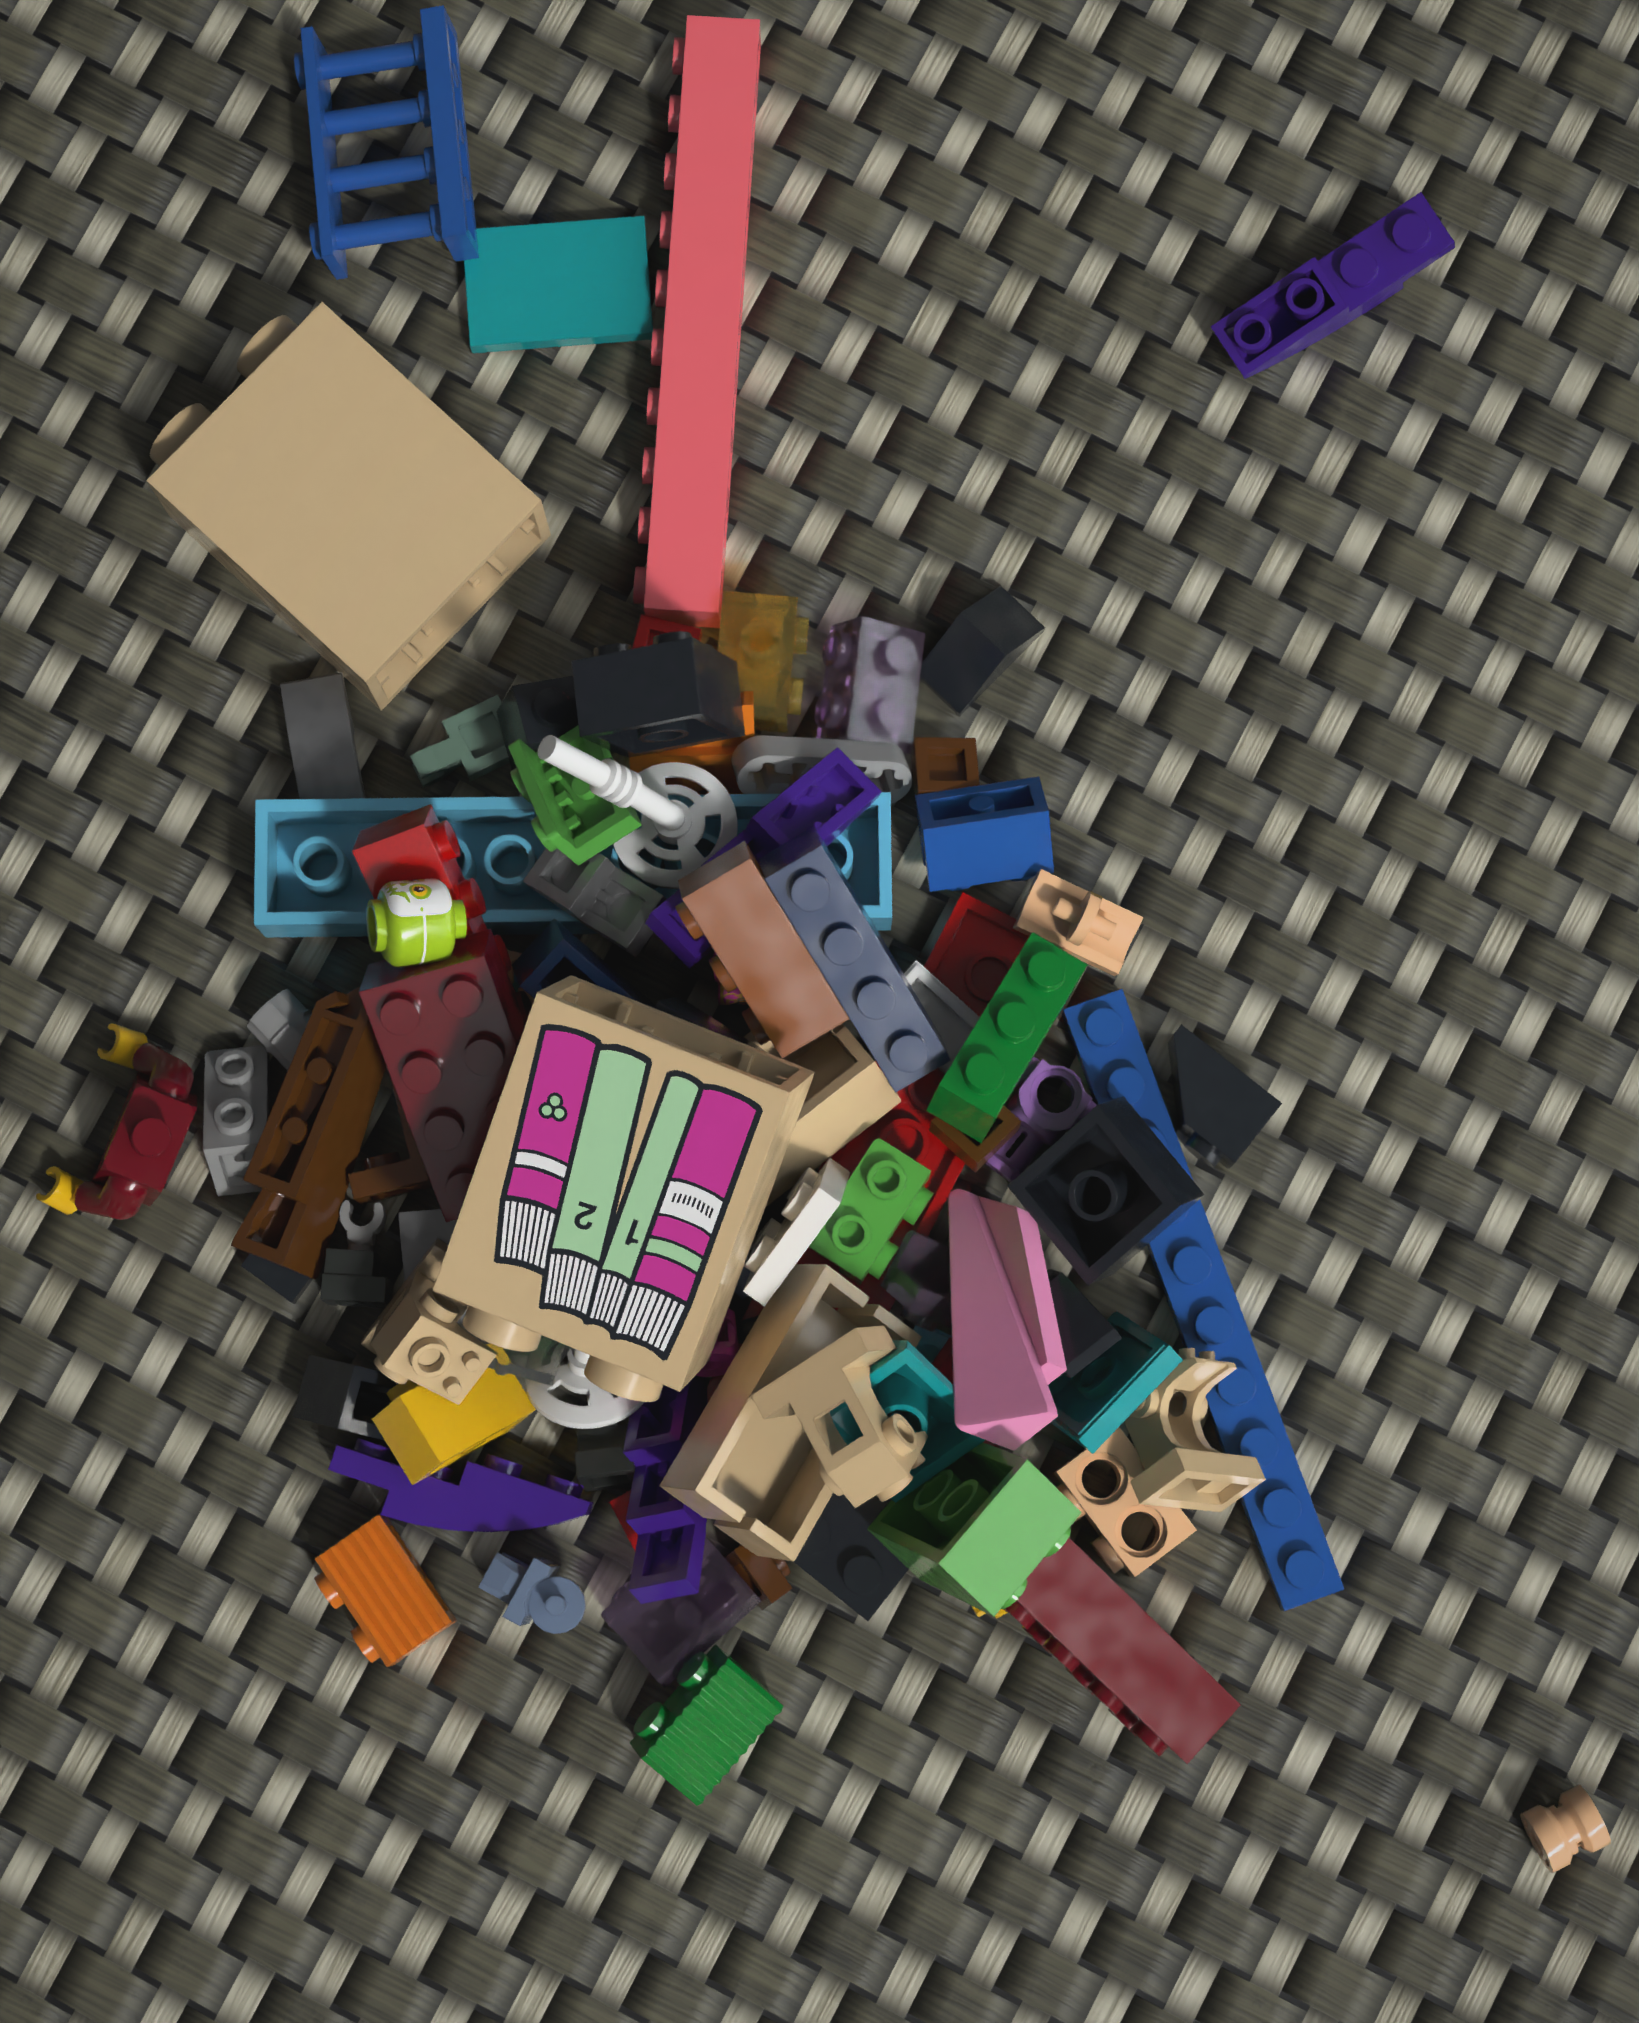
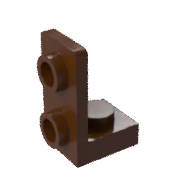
M393 1081L392 1085L410 1159L401 1161L398 1152L382 1154L363 1160V1171L348 1174L353 1198L362 1205L432 1187Z

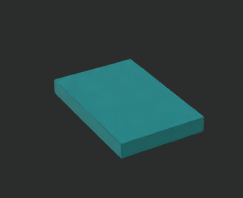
M644 216L476 228L479 258L464 260L469 341L472 353L652 340L653 318Z

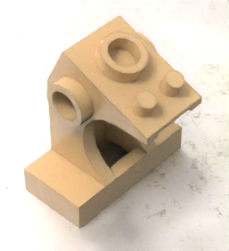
M437 1238L364 1335L361 1345L377 1355L374 1364L389 1379L399 1384H406L408 1380H411L460 1405L497 1356V1352L472 1336L457 1323L467 1310V1304L433 1291L448 1248L446 1243Z
M884 1325L854 1328L751 1395L763 1419L796 1414L820 1459L819 1471L824 1483L834 1494L838 1496L845 1495L855 1508L874 1496H877L883 1502L898 1494L912 1481L911 1469L917 1468L926 1460L921 1454V1450L928 1439L926 1431L914 1432L909 1422L900 1414L888 1417L871 1387V1365L897 1349ZM844 1402L848 1405L863 1436L848 1445L839 1434L830 1416V1411Z
M1195 1348L1179 1349L1178 1355L1183 1361L1124 1421L1145 1469L1132 1479L1130 1483L1139 1504L1222 1512L1265 1481L1266 1478L1256 1457L1226 1454L1215 1450L1204 1437L1200 1422L1204 1419L1208 1408L1206 1394L1214 1385L1237 1369L1235 1363L1216 1360L1215 1351L1199 1352L1198 1358L1195 1356ZM1186 1397L1187 1404L1183 1412V1401Z

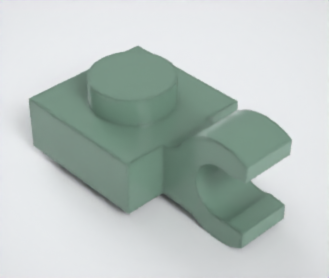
M498 695L441 721L448 739L421 749L410 756L413 762L412 766L423 787L442 780L460 766L463 767L471 782L510 763L496 713L502 703Z

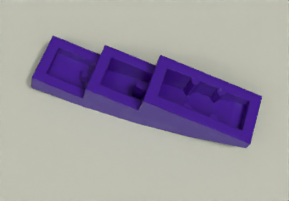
M837 747L756 813L740 834L701 866L743 841L747 843L759 863V858L815 826L824 843L828 846L880 796L882 791ZM679 889L650 913L645 924L690 969L713 950V947L705 935L694 940L683 924L675 908L676 905L683 902Z
M694 1376L680 1392L663 1386L658 1400L644 1402L637 1411L629 1416L623 1453L631 1462H634L635 1472L626 1522L638 1534L629 1591L641 1604L699 1593L707 1518L700 1516L659 1485L708 1404L706 1377Z

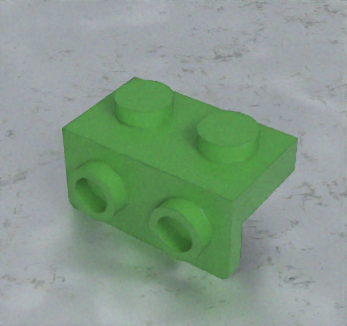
M579 725L559 737L560 740L600 761L608 758L613 760L608 749L580 737ZM517 739L508 745L517 767L511 771V777L521 795L529 803H532L537 814L536 817L531 819L532 827L541 843L550 852L559 849L579 866L642 826L634 808L631 806L620 808L593 794L588 783L540 759L538 751H533L521 739Z
M875 1139L847 1181L840 1205L809 1247L837 1265L841 1274L858 1285L862 1284L868 1273L879 1280L899 1249L897 1245L889 1241L903 1219L914 1225L934 1194L924 1187L929 1180L931 1170L884 1140Z

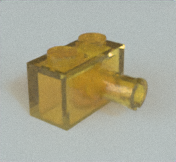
M723 591L718 652L737 662L740 693L743 691H753L755 730L788 733L789 714L801 715L804 678L793 677L795 654L807 655L810 618L798 617V597Z

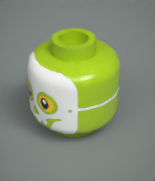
M438 879L388 882L380 889L377 899H370L367 904V933L371 950L373 952H381L384 959L392 966H416L448 959L453 953L455 939H464L466 937L467 918L464 903L462 900H452L449 889Z

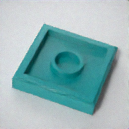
M1118 1311L1114 1312L1107 1321L1116 1329L1122 1339L1072 1378L1060 1375L1048 1385L1058 1417L1051 1421V1423L1092 1454L1183 1361L1169 1344Z

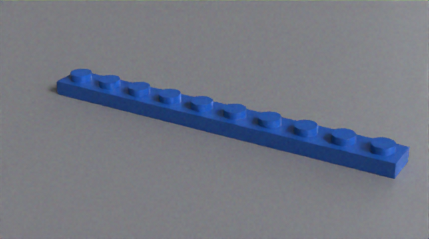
M1123 989L1063 1009L1062 1016L1094 1102L1098 1105L1124 1096L1193 1180ZM1199 1199L1152 1240L1147 1247L1184 1348H1195V1356L1198 1358L1199 1352L1215 1351L1216 1360L1232 1362L1237 1367L1236 1370L1214 1385L1206 1394L1208 1402L1207 1411L1222 1452L1256 1457L1266 1478L1265 1481L1241 1497L1240 1501L1281 1611H1286L1342 1591L1344 1586L1206 1213Z

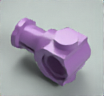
M1035 1056L1016 1085V1094L1006 1105V1108L1021 1120L1019 1131L985 1163L1010 1183L1028 1167L1044 1144L1052 1146L1067 1130H1070L1097 1106L1092 1101L1093 1098L1084 1092L1082 1081L1074 1071L1064 1066H1051L1043 1059L1040 1061ZM1057 1078L1067 1084L1071 1091V1103L1065 1111L1051 1113L1043 1109L1039 1104L1037 1088L1043 1080ZM1020 1134H1025V1139L1010 1158L1006 1157L1007 1151Z

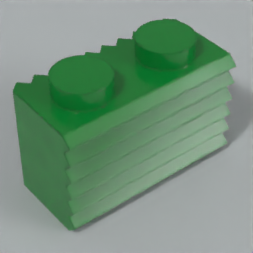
M716 1644L707 1654L703 1652L696 1653L684 1664L677 1677V1682L680 1685L664 1704L655 1702L643 1711L634 1726V1733L637 1735L630 1741V1745L643 1761L696 1806L702 1804L705 1796L712 1793L714 1786L719 1784L722 1777L729 1773L732 1765L738 1763L740 1756L747 1752L748 1747L755 1743L758 1735L764 1733L766 1726L773 1722L774 1717L781 1713L783 1705L764 1685Z

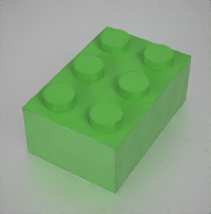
M982 1442L895 1503L891 1500L867 1530L920 1580L994 1617L1000 1609L1011 1606L1019 1599L1026 1589V1578L1042 1559L1053 1555L1066 1543L1071 1533L1070 1526L1082 1512L1028 1459Z

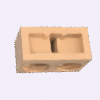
M1120 1427L1093 1454L1084 1449L1053 1472V1475L1060 1483L1056 1488L1082 1512L1075 1522L1085 1516L1098 1533L1099 1537L1091 1542V1545L1111 1572L1115 1574L1124 1568L1130 1577H1136L1197 1531V1529L1181 1508L1139 1504L1130 1481L1145 1469L1136 1448ZM1095 1460L1108 1463L1116 1473V1487L1105 1498L1091 1496L1082 1484V1474L1085 1467ZM1135 1512L1147 1515L1153 1521L1156 1530L1152 1544L1140 1551L1128 1547L1121 1535L1124 1520Z

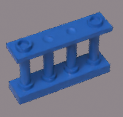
M444 5L420 9L422 33L414 34L413 41L327 54L312 26L300 28L303 52L294 54V66L299 87L301 90L306 89L318 217V222L310 223L309 234L316 260L323 259L336 280L348 278L345 249L434 236L436 242H445L455 262L479 258L457 32ZM418 66L419 71H426L427 89L420 90L416 98L333 110L330 79ZM423 122L425 128L431 127L433 146L425 147L424 154L338 167L336 135ZM429 179L431 185L437 184L439 203L431 204L430 211L343 224L340 192Z

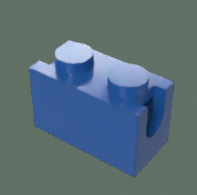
M1039 776L915 795L923 864L924 866L926 865L930 892L946 889L959 891L967 889L972 885L1005 880L1025 881L1036 876L1037 872L1041 869L1051 874L1054 873L1049 809Z

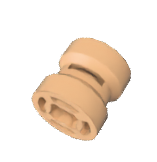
M1576 1785L1562 1792L1559 1797L1558 1808L1554 1805L1548 1808L1537 1805L1520 1814L1523 1826L1534 1849L1551 1873L1570 1865L1572 1856L1579 1852L1578 1847L1589 1852H1595L1611 1844L1608 1830L1599 1811L1581 1785Z

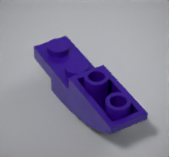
M1420 192L1319 261L1316 257H1313L1212 325L1211 329L1243 378H1249L1320 341L1404 288L1403 282L1453 250L1455 242L1424 195Z
M360 1438L356 1439L353 1449L336 1445L328 1468L330 1471L389 1490L381 1512L382 1516L415 1525L445 1530L472 1532L531 1530L559 1525L591 1514L594 1502L580 1498L584 1488L583 1485L547 1474L543 1486L519 1478L523 1465L490 1454H486L483 1465L467 1461L459 1485L450 1482L454 1470L448 1467L412 1485L401 1466L390 1462L392 1456L390 1448Z

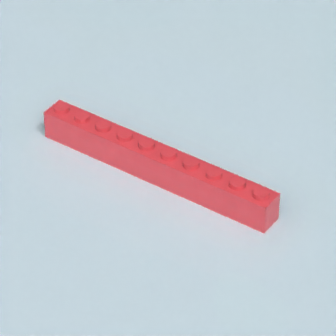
M687 15L685 38L674 37L672 71L673 75H682L681 95H670L668 132L678 133L677 153H666L664 166V190L674 191L673 212L662 211L660 220V248L670 249L668 270H657L655 305L656 307H666L664 329L653 328L651 366H661L660 388L649 387L647 425H657L656 446L644 447L642 483L653 485L651 507L640 506L638 544H648L647 567L636 566L633 601L634 604H644V612L647 616L692 627L721 628L761 54L760 19Z

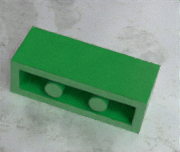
M1032 932L940 1082L926 1111L982 1143L1072 994L1088 964Z

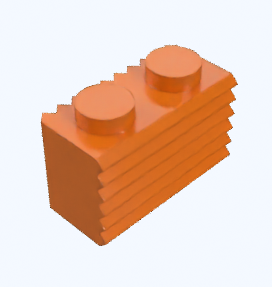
M381 1514L375 1516L315 1558V1561L323 1571L314 1577L319 1589L333 1608L337 1609L343 1604L346 1605L358 1623V1626L351 1630L350 1633L359 1649L371 1663L381 1658L386 1667L393 1666L457 1621L421 1568L419 1562L392 1525L390 1519Z

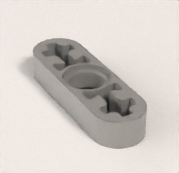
M761 735L751 737L739 744L731 758L736 781L743 794H781L837 747L882 792H891V804L903 798L912 785V774L903 751L897 745L888 742Z

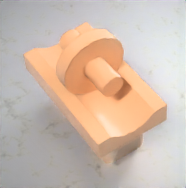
M1041 869L1035 876L1013 929L1028 936L1033 932L1077 959L1112 976H1116L1122 968L1128 948L1143 917L1102 898L1098 894L1080 888Z

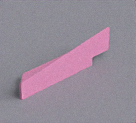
M956 1189L951 1191L948 1196L954 1422L961 1431L1015 1451L1058 1417L1048 1385L1067 1370L1038 1224L1028 1211L980 1197L962 1189Z

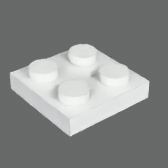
M829 1157L818 1173L810 1167L804 1171L786 1198L789 1201L781 1212L785 1219L780 1224L771 1217L753 1241L750 1248L751 1253L744 1264V1267L751 1272L743 1292L763 1306L768 1303L840 1205L850 1175L847 1169Z

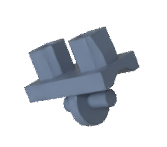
M497 1552L478 1587L509 1604L502 1616L518 1626L530 1624L533 1619L539 1628L553 1634L566 1633L575 1628L583 1619L586 1610L585 1595L580 1586L571 1579L562 1576L555 1577L560 1566L544 1557L533 1558L531 1564L528 1565L506 1552L502 1554Z

